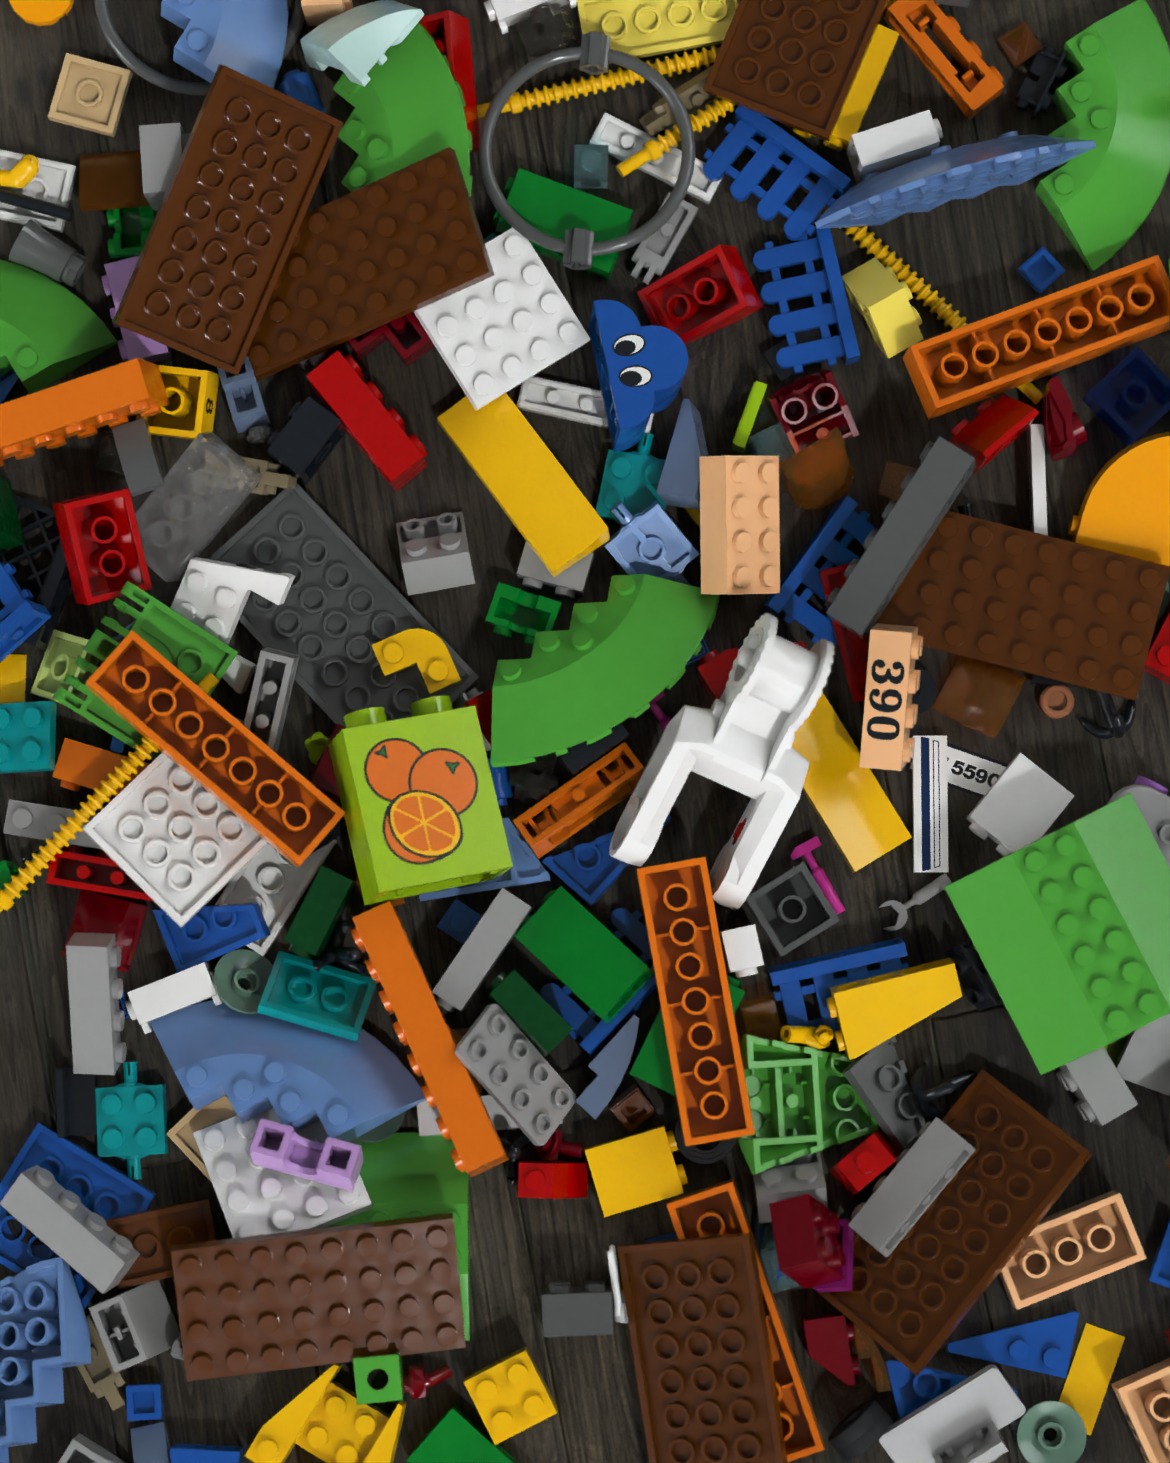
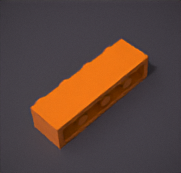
M64 738L52 777L61 780L60 787L76 792L80 791L81 786L93 790L95 787L99 789L102 786L101 781L109 779L108 773L114 774L116 771L114 767L122 765L121 759L127 760L129 757ZM144 762V767H137L138 774L132 773L130 775L131 781L123 782L124 788L127 787L147 766H149L150 763ZM118 788V789L116 790L117 795H118L123 789ZM111 795L109 797L111 801L113 800L114 795Z

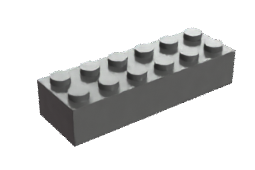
M940 436L935 443L932 441L927 443L919 456L921 465L915 473L910 470L900 486L902 489L901 497L897 502L893 499L889 502L881 516L884 518L883 525L879 531L872 529L863 543L865 553L860 560L856 558L852 560L844 573L847 581L841 590L835 587L825 603L828 608L826 614L831 620L864 641L976 468L973 456Z

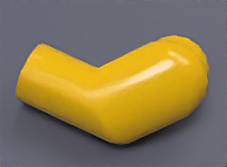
M27 154L11 170L0 169V186L24 188L39 172V160L37 157Z
M784 1025L780 1030L782 1042L799 1043L816 1049L828 1047L834 1037L832 1029L827 1025H820L818 1028Z

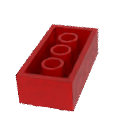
M337 350L308 373L306 377L315 393L332 414L342 421L349 435L395 492H397L427 468L425 457L428 454L425 451L426 448L414 433L409 437L404 432L407 429L404 421L393 407L388 410L385 409L383 406L385 404L382 398L383 395L370 380L367 384L364 383L362 380L364 377L361 372L362 369L349 354L344 358Z

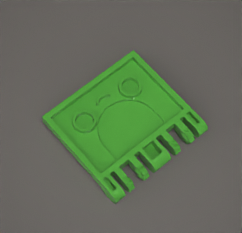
M127 581L120 593L143 608L139 612L124 601L116 598L113 605L122 613L135 618L134 622L128 630L111 617L104 616L101 623L123 636L121 642L133 630L196 685L209 672L220 681L238 652ZM96 629L83 649L104 662L120 643ZM80 656L75 661L78 667L86 672L93 674L98 669V667ZM67 674L63 681L86 696L82 700L59 685L52 696L54 699L135 750L136 744L141 745L143 743L142 737L144 736L86 688V685L73 675ZM216 686L208 693L209 696L212 694ZM159 749L157 753L152 752L150 754L151 760L154 761L162 752Z

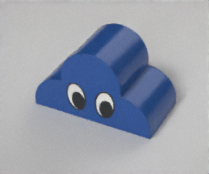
M596 300L593 302L588 330L613 452L629 449L637 444L646 431L651 413L662 411L674 402L688 366V352L682 339L670 329L657 325L641 327L637 316L626 305L614 300Z

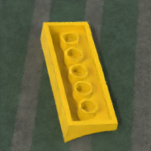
M507 393L477 411L467 396H465L437 417L441 428L553 577H556L610 540L608 526Z
M822 691V695L816 701V707L811 710L810 716L804 720V724L799 726L798 730H795V739L791 747L810 762L802 791L850 870L854 873L909 840L912 836L871 769L859 767L860 752Z

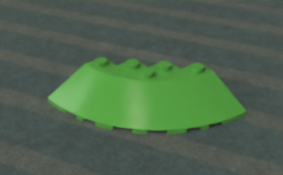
M1136 0L1095 22L1065 42L1060 52L1062 56L1064 50L1067 51L1064 61L1068 64L1075 77L1058 87L1051 99L1067 123L1048 136L1094 140L1096 148L1059 165V169L1039 182L1035 193L1091 273L1110 260L1133 237L1148 217L1160 196L1170 171V50L1158 20L1146 0Z
M418 22L400 44L390 46L384 54L388 59L383 65L376 63L367 73L371 80L365 87L350 82L343 72L333 88L335 92L355 107L341 128L338 137L359 154L341 183L353 192L450 147L455 150L469 196L471 197L473 176L469 175V152L473 148L471 131L467 129L464 111L466 104L459 83L454 80L449 68L450 63L446 56L441 54L434 43L433 37Z
M0 259V377L14 369L29 394H32L118 344L103 321L85 302L67 288L44 274L20 264Z
M648 574L611 576L607 602L575 603L569 630L536 632L531 658L498 660L492 687V767L536 762L535 757L553 752L556 753V756L568 753L567 748L584 741L588 745L611 734L612 727L629 717L636 718L650 708L649 702L665 688L670 690L685 673V665L693 655H698L702 647L701 640L706 631L711 629L714 622L720 595L701 594L700 587Z

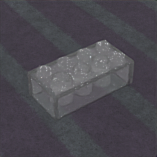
M213 432L198 434L163 478L165 486L154 489L135 513L146 563L165 582L177 581L184 576L190 560L201 555L263 478Z

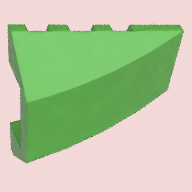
M743 1034L740 1052L755 1134L736 1137L752 1174L761 1173L771 1167L794 1161L796 1158L814 1154L824 1150V1148L879 1130L878 1123L842 1073L857 1058L849 1060L847 1055L825 1052L815 1048Z

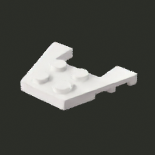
M195 557L188 564L171 609L226 645H229L251 591L277 605H281L287 597L295 576L284 572L280 574L264 571L261 568L252 569L236 566L233 563ZM237 654L222 678L237 693L242 694L246 692L257 665Z

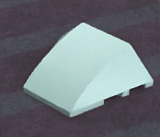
M380 0L354 7L323 22L300 40L305 61L310 67L320 71H324L328 66L339 69L345 73L350 82L365 87L371 80L367 75L376 63L383 65L388 59L384 54L390 46L400 44L425 14L419 8L393 0Z

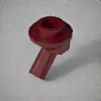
M558 1129L554 1131L545 1145H534L538 1158L550 1161L557 1160L558 1154L582 1158L585 1147L584 1144L562 1141V1131Z
M412 1364L409 1366V1372H404L403 1374L405 1393H410L413 1400L427 1397L429 1387L452 1377L451 1369L449 1366L444 1365L426 1374L424 1365Z

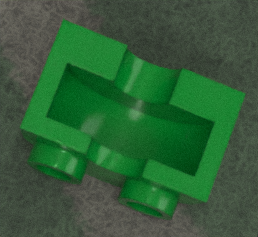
M150 204L143 207L107 210L109 228H115L114 238H108L110 258L120 259L139 256L155 220L154 211Z
M499 582L485 621L495 625L492 632L507 638H512L513 633L525 637V643L533 646L536 632L553 630L562 602L540 595L537 596Z

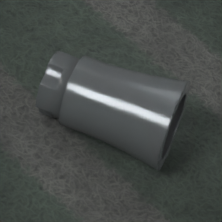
M32 219L20 231L9 254V261L29 267L59 283L64 282L70 287L77 284L88 263L87 257L77 253L75 248L47 232Z

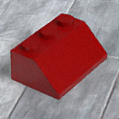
M129 488L89 494L52 503L76 603L91 605L122 597L124 595L120 591L127 581L143 591L152 589Z

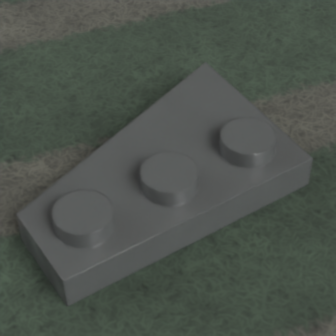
M893 1036L860 1055L842 1073L900 1155L905 1149H910L918 1140L917 1135L926 1122L922 1111L918 1107L916 1094L910 1092L904 1075L908 1071L904 1060H899L894 1046L897 1040Z

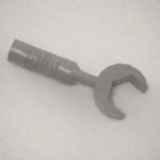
M942 874L913 893L912 898L904 904L896 900H888L882 903L878 908L891 906L898 914L895 925L883 929L896 931L902 928L908 918L907 909L914 905L925 903L937 895V893L945 890V886L952 883L947 874Z

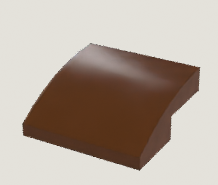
M140 150L80 156L79 205L82 212L149 206L143 194Z

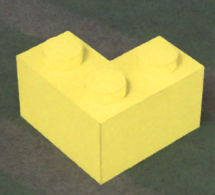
M874 257L842 276L850 303L865 318L875 345L888 359L923 340L919 328L923 324L922 319L915 307H911L909 302L913 298L912 293L904 281L898 282L895 272L889 265L884 267Z

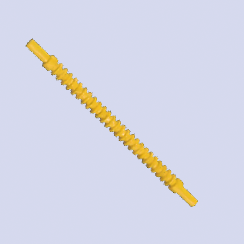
M889 0L885 10L897 0ZM713 99V105L706 104L705 110L698 109L696 116L693 114L689 115L693 131L701 133L703 126L710 127V121L718 122V116L726 117V111L734 112V106H739L722 99ZM674 124L672 131L666 129L664 136L658 134L656 141L650 139L643 144L642 150L618 164L616 169L619 174L625 177L648 161L655 162L662 158V152L669 153L671 146L677 148L678 142L681 141L678 125Z
M712 45L711 50H706L703 47L700 53H697V50L694 49L691 55L684 52L682 57L674 54L673 59L665 56L664 61H659L656 58L655 63L650 64V61H646V63L662 76L668 74L669 77H672L673 72L681 75L684 69L690 73L693 67H696L697 70H700L702 65L709 68L710 63L715 62L720 48ZM619 67L616 73H613L610 69L607 75L602 73L598 77H594L593 74H590L589 79L581 76L580 81H575L572 78L569 84L562 81L560 86L553 83L551 88L543 85L542 90L534 87L531 93L527 89L521 95L519 92H514L501 113L511 111L512 114L523 112V108L526 107L528 110H532L533 105L541 108L542 103L550 106L551 101L554 100L559 104L562 98L569 101L571 96L578 99L580 94H584L587 97L588 92H593L596 95L597 90L600 89L605 93L608 87L616 90L617 85L625 88L626 83L634 86L635 81H640L643 84L644 78L629 69L622 70ZM491 102L477 105L478 119L485 116Z
M808 176L806 177L809 181L816 185V183L812 179H810ZM868 226L844 227L846 235H853V242L858 240L860 248L866 247L868 249L866 251L867 255L872 253L874 257L882 262L881 264L884 267L889 265L895 272L897 279L904 281L910 288L911 293H916V300L922 299L924 307H931L930 313L936 312L938 320L944 319V326L950 325L952 331L968 325L965 322L967 320L965 316L959 317V310L953 311L951 303L945 304V297L939 298L937 290L934 292L930 290L931 284L925 285L923 277H916L917 271L911 272L909 264H902L903 258L897 259L895 251H888L889 245H881V238L875 239L873 231L867 232ZM1031 382L1017 387L1035 405L1044 397V394Z
M209 672L197 686L208 694L219 680ZM142 737L143 743L135 745V752H128L129 758L127 760L121 759L122 765L114 767L116 770L114 774L108 773L109 779L101 781V788H94L95 794L93 796L87 795L88 801L80 803V810H73L75 815L72 818L69 816L66 818L67 824H60L61 830L59 832H52L54 837L51 840L49 838L45 840L46 846H39L40 852L38 854L32 853L33 859L25 861L26 867L24 869L18 868L19 874L17 876L11 875L12 882H5V889H0V913L3 910L8 911L14 905L13 899L21 897V890H28L26 885L29 882L32 884L35 882L34 876L42 875L40 872L42 868H49L47 863L50 860L53 862L56 860L54 857L56 853L62 854L61 848L63 846L69 847V839L75 840V833L77 831L83 832L82 826L90 822V817L94 818L97 815L95 812L98 809L102 810L104 808L102 806L103 803L111 802L109 799L111 795L117 796L116 790L124 788V781H131L130 775L132 773L138 774L137 767H144L143 761L145 759L151 760L150 754L152 752L157 753V747L145 737Z

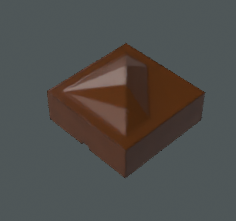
M1026 22L996 40V44L1013 70L1036 57L1037 51L1043 49Z
M635 1084L631 1085L607 1104L629 1133L656 1113L654 1107Z

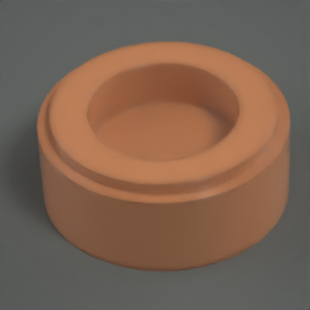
M1048 686L1040 694V710L1044 715L1052 719L1065 717L1074 707L1073 693L1066 686Z

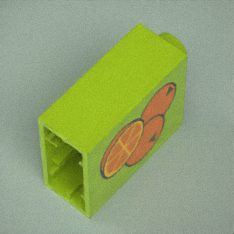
M440 695L421 699L410 704L412 717L387 721L383 707L366 708L344 716L346 729H342L329 743L328 748L342 809L346 812L344 818L364 905L496 880L513 867L475 706L453 709L450 696Z

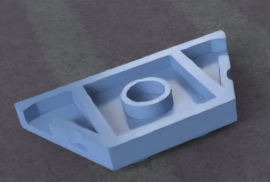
M502 818L512 859V868L496 880L420 894L419 899L422 902L551 880L548 872L510 819Z

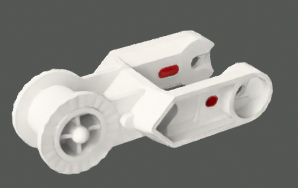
M769 613L761 615L760 619L755 621V626L750 629L749 635L744 638L743 646L738 650V656L733 661V668L729 672V680L726 682V688L720 700L716 699L710 709L684 705L668 723L617 823L609 847V855L627 864L643 866L657 843L663 824L690 771L751 797L730 840L720 851L709 875L713 900L734 911L742 906L750 894L800 799L810 762L791 747L795 739L794 732L798 730L799 726L804 724V720L810 716L811 710L816 707V701L822 695V689L827 684V676L831 673V665L834 662L833 655L835 654V646L832 642L825 639L819 640L808 650L777 636L778 620Z

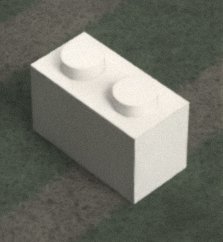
M755 924L719 932L727 972H735L736 978L758 974L757 966L764 965Z

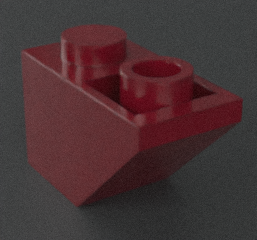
M842 1312L801 1317L808 1356L848 1386L855 1385L854 1375H860L857 1354L850 1353L849 1341L855 1340L852 1321L850 1319L845 1320V1315Z

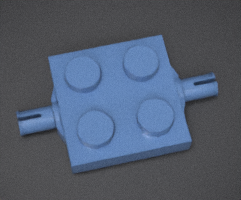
M656 500L641 513L634 515L627 510L622 501L616 503L617 508L613 505L610 511L622 525L610 537V540L604 544V547L628 575L648 574L690 585L681 573L689 562L700 555L699 551Z

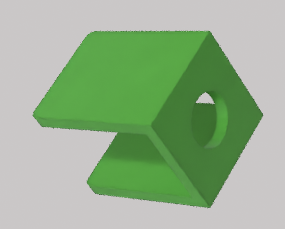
M399 1352L388 1355L353 1357L357 1405L403 1400L405 1394L403 1386L404 1371L402 1356H400ZM374 1369H382L388 1375V1383L382 1389H374L368 1383V1374Z

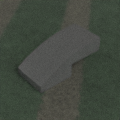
M141 418L111 428L120 463L132 497L165 486L159 459L154 452L149 427L145 419Z

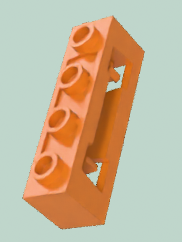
M897 0L887 8L885 19L896 32L900 33L901 39L969 120L1001 95L1004 88L1002 75L994 66L988 67L981 58V50L972 40L967 41L959 32L961 30L960 25L950 14L946 16L938 7L939 4L935 3V0ZM928 22L933 26L931 30L966 72L961 76V81L955 76L958 74V71L924 32L928 27Z
M623 742L515 818L513 823L536 857L540 859L632 794L645 768L626 742ZM613 762V764L610 767H608L607 769L605 768V766ZM541 811H543V814H541L539 817H537L536 819L533 818Z

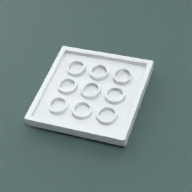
M513 227L485 244L495 274L494 276L413 311L476 411L591 340L529 240Z
M161 753L83 828V831L180 928L268 844V842L164 753Z
M273 1107L243 1124L237 1115L193 1133L233 1238L324 1228L373 1208L360 1173L352 1192L253 1164L249 1149L260 1118L282 1124ZM320 1120L296 1132L299 1136L318 1143H325L327 1137H329Z

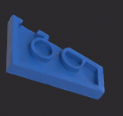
M258 903L204 906L182 928L161 908L152 910L177 973L271 935Z

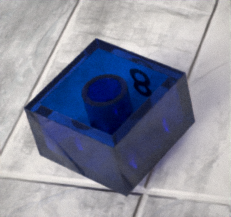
M1137 346L1101 379L1082 400L1126 446L1134 444L1170 410V379Z

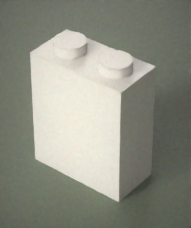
M926 110L851 135L846 153L856 183H860V177L867 173L879 171L881 174L912 160L932 155L931 151L939 147L940 138H943L939 120L937 118L932 119L930 110Z
M1019 753L1013 758L966 819L972 823L969 829L983 840L987 837L991 838L998 844L996 851L1004 857L1040 839L1075 795L1026 756Z

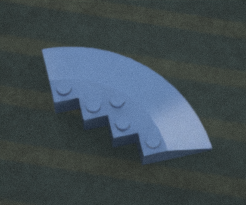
M162 0L161 16L184 29V32L174 46V62L212 83L220 64L274 89L287 41L288 0Z
M1011 131L1000 135L997 139L967 144L951 149L950 145H944L933 149L930 156L912 160L881 174L879 171H875L861 176V182L848 188L815 222L817 229L883 225L905 213L928 212L953 199H973L997 186L1020 185L1096 148L1094 140L1033 134L1018 135L1017 131Z
M213 1000L196 1003L149 1022L194 1109L197 1111L227 1095L242 1124L273 1107L281 1123L294 1127L295 1132L320 1120L329 1137L350 1142L426 1100L416 1079L398 1057L364 1029H361L358 1040L355 1042L261 1013H241L231 1009L223 1001V1004L215 1006Z
M61 1257L40 1261L26 1267V1270L13 1277L8 1276L0 1281V1463H9V1447L37 1443V1407L64 1404L63 1368L92 1364L90 1327L70 1266Z

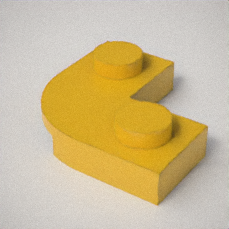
M419 628L408 629L371 645L385 677L417 664L430 695L462 681L445 643L431 631Z

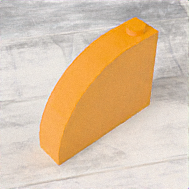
M1170 432L1155 434L1127 446L1103 466L1085 494L1079 516H1072L1068 535L1073 536L1072 542L1170 566Z

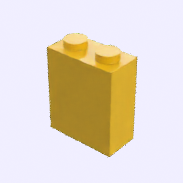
M664 1125L584 1149L604 1217L684 1194L682 1185L688 1184L683 1164L676 1165L672 1152L678 1150L673 1130L666 1132Z

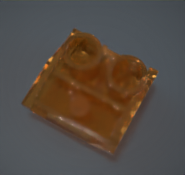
M837 427L786 461L784 460L779 463L781 476L787 486L791 499L801 509L820 510L849 491L855 474V470L846 453L844 438Z
M959 656L931 709L994 739L1013 707L1026 677L998 665Z

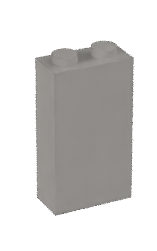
M502 887L432 992L438 996L436 998L437 1004L451 1013H454L456 1008L460 1011L465 1010L517 933L524 919L533 909L531 906Z

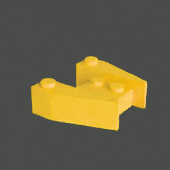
M336 1363L262 1426L245 1457L255 1463H284L295 1444L326 1463H393L407 1402L403 1400L399 1402L392 1415H389L372 1403L357 1405L356 1393L334 1380L344 1364Z

